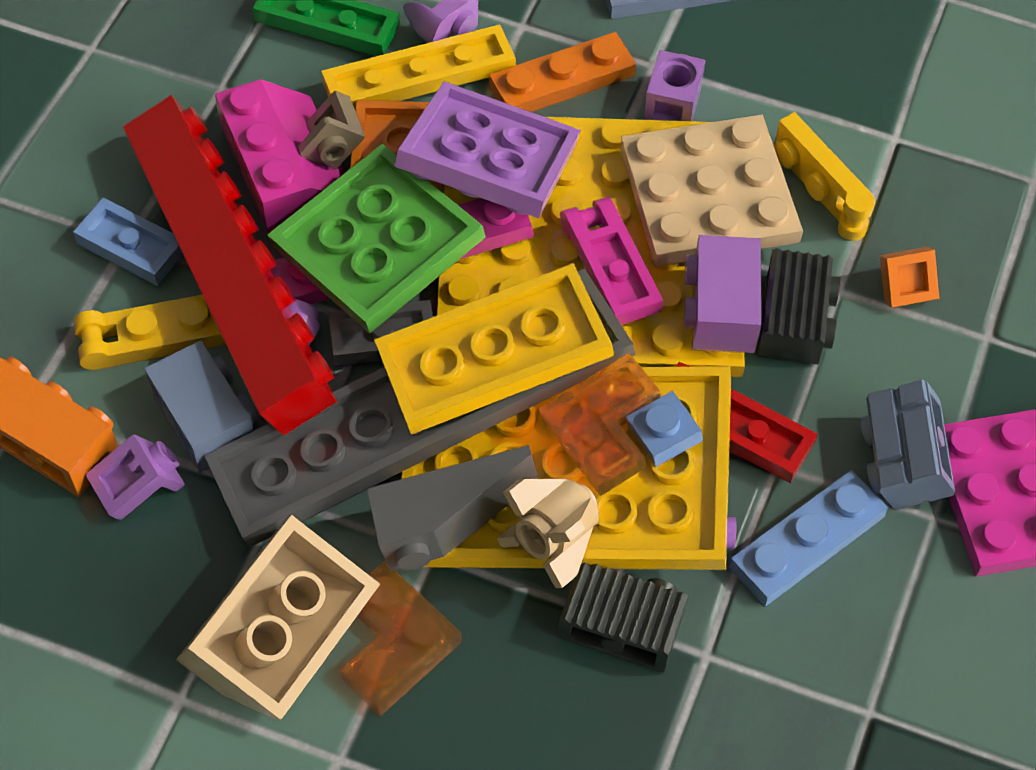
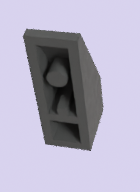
M529 445L367 488L378 545L390 571L400 568L404 570L418 569L427 565L430 560L446 556L509 505L503 493L504 490L520 479H538Z

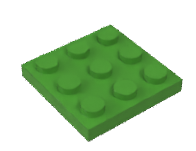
M383 144L378 146L268 234L270 243L277 252L368 333L373 332L486 238L483 225L428 180L419 179L410 172L395 167L397 155Z

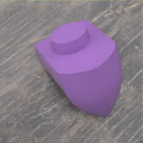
M443 0L432 9L418 2H409L403 6L405 15L412 28L426 43L472 32L478 26V0Z

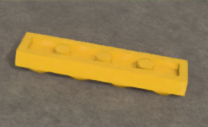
M499 24L322 70V80L328 97L334 90L350 96L356 112L357 100L402 101L438 91L444 81L459 86L489 78V74L516 66V58Z

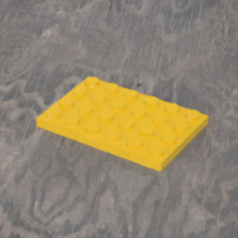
M730 366L610 367L402 471L401 479L529 445L538 479H569L585 485L596 498L599 519L592 529L581 564H598L601 568L608 567L609 569L726 570L731 404ZM673 391L702 430L703 441L655 467L628 429L626 416ZM509 504L446 556L430 560L423 567L544 568L543 563L552 556L546 559H538L529 554L522 545L501 547L497 538L511 526L518 523L521 516L515 515Z

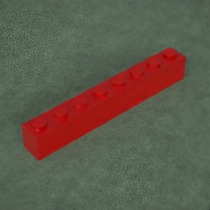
M172 95L168 96L125 124L123 129L259 414L285 436L337 402L328 384L329 381L334 379V375L322 355L318 351L312 353L308 343L315 338L300 314L296 313L293 315L289 306L295 303V299L280 276L274 278L271 269L276 267L277 264L272 254L261 240L255 241L253 234L259 231L247 209L243 205L238 207L235 200L241 197V194L231 177L225 171L220 172L218 167L224 164L220 153L208 138L203 139L202 134L208 131L206 125L192 106L184 110Z

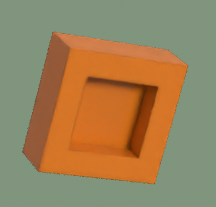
M921 247L880 255L884 303L893 308L940 299L935 249Z

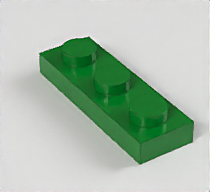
M257 0L253 7L254 21L374 56L386 53L400 26L399 12L357 0Z

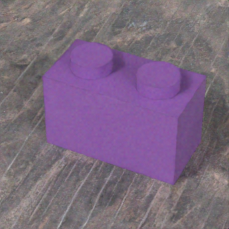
M698 235L695 255H686L684 285L693 286V298H685L683 327L685 329H693L692 349L755 353L761 328V238Z

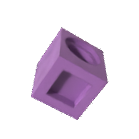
M659 50L646 93L643 120L693 121L701 92L706 60Z

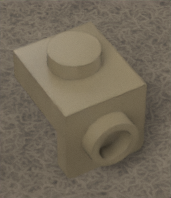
M334 90L306 122L309 134L299 144L298 150L300 156L333 169H337L365 138L350 96Z

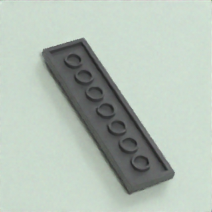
M582 269L578 271V274L612 343L614 356L412 435L387 371L383 367L334 391L333 394L337 400L335 404L285 436L269 423L204 455L247 547L250 548L270 538L291 515L302 522L634 356L633 342L586 270Z

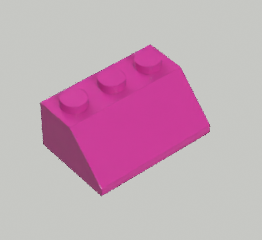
M262 79L215 93L221 130L267 235L346 173L342 163L337 169H333L300 156L298 146L309 134L306 122L317 111L311 96Z

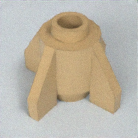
M569 479L517 480L504 490L503 493L515 515L521 516L518 523L501 534L497 540L502 548L522 545L529 554L538 559H546L552 556L543 563V566L555 588H563L577 576L592 529L598 523L599 513L596 498L585 485Z

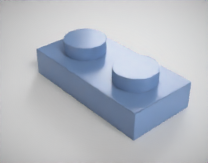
M104 197L73 231L76 244L156 286L161 283L184 255L173 233Z

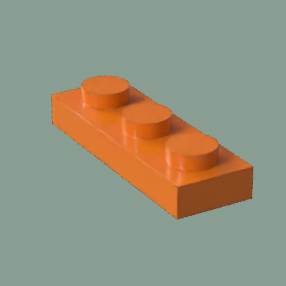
M613 32L489 74V87L498 101L533 112L635 77L636 63L617 32Z

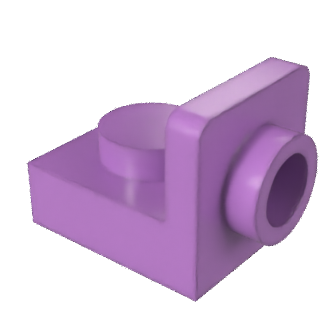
M134 434L86 474L109 516L120 520L161 486L177 492L185 485L175 469L179 466V461L171 449L161 441L153 443Z

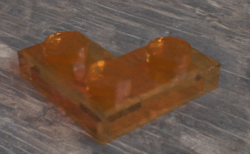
M628 353L539 408L542 421L593 488L602 496L646 468L644 455L621 426L627 422L626 416L659 399L661 396L659 388L632 355Z
M386 561L369 574L380 585L357 615L378 637L340 670L342 679L379 716L384 714L462 643V633L396 570L390 571Z

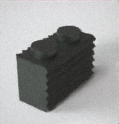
M779 248L772 250L766 276L757 356L818 365L823 348L832 349L837 319L827 317L828 306L836 307L841 277L831 276L833 258L830 255L822 257L819 253L815 255L809 252L802 254L799 250L791 252L789 249L782 251Z
M583 563L580 565L559 620L558 638L665 673L683 619L688 595L684 592H678L675 585L663 579L651 578L644 582L641 578H633L629 574L625 575L623 569L601 568L598 564L589 565L588 563Z

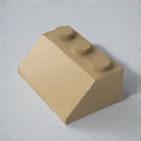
M291 515L271 536L176 660L221 695L276 721H280L380 584Z

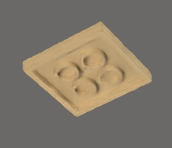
M763 114L621 136L620 150L655 266L684 262L686 255H695L698 235L761 238V249L801 242L803 229Z

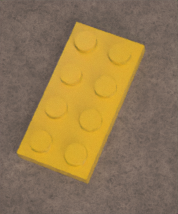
M574 263L374 340L411 435L614 356L610 338Z

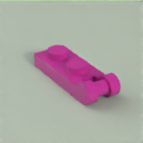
M610 197L593 201L590 208L579 211L577 207H573L560 212V220L566 237L569 240L571 239L588 275L621 325L662 312L663 299ZM599 226V229L589 231V228Z

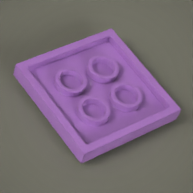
M444 81L399 147L394 166L410 172L419 179L433 180L456 188L466 196L481 197L506 206L508 210L514 213L528 214L539 218L576 147L581 130Z

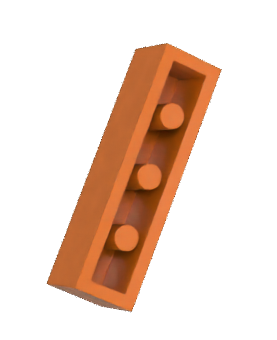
M8 356L6 359L0 357V448L72 494L80 497L91 484L86 474L118 448L113 432V422L101 410L93 406H89L86 410L73 402L68 392L55 382L48 381L44 384L32 377L28 368L11 356Z

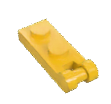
M795 112L779 120L774 148L781 165L791 169L805 184L809 195L814 200L820 201L839 221L837 229L840 236L849 241L862 239L866 234L869 224L868 218L871 216L875 205L873 194Z
M203 294L108 313L88 310L80 312L74 317L75 335L82 339V344L78 348L79 362L83 368L88 370H98L170 356L198 341H202L206 348L226 345ZM118 335V341L110 343L103 341V338Z

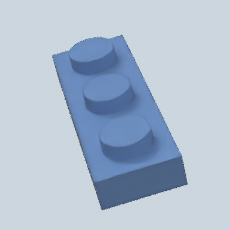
M850 470L733 556L729 568L766 607L882 520L886 515L888 507Z

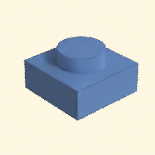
M673 391L626 416L628 429L655 467L703 441L702 430Z

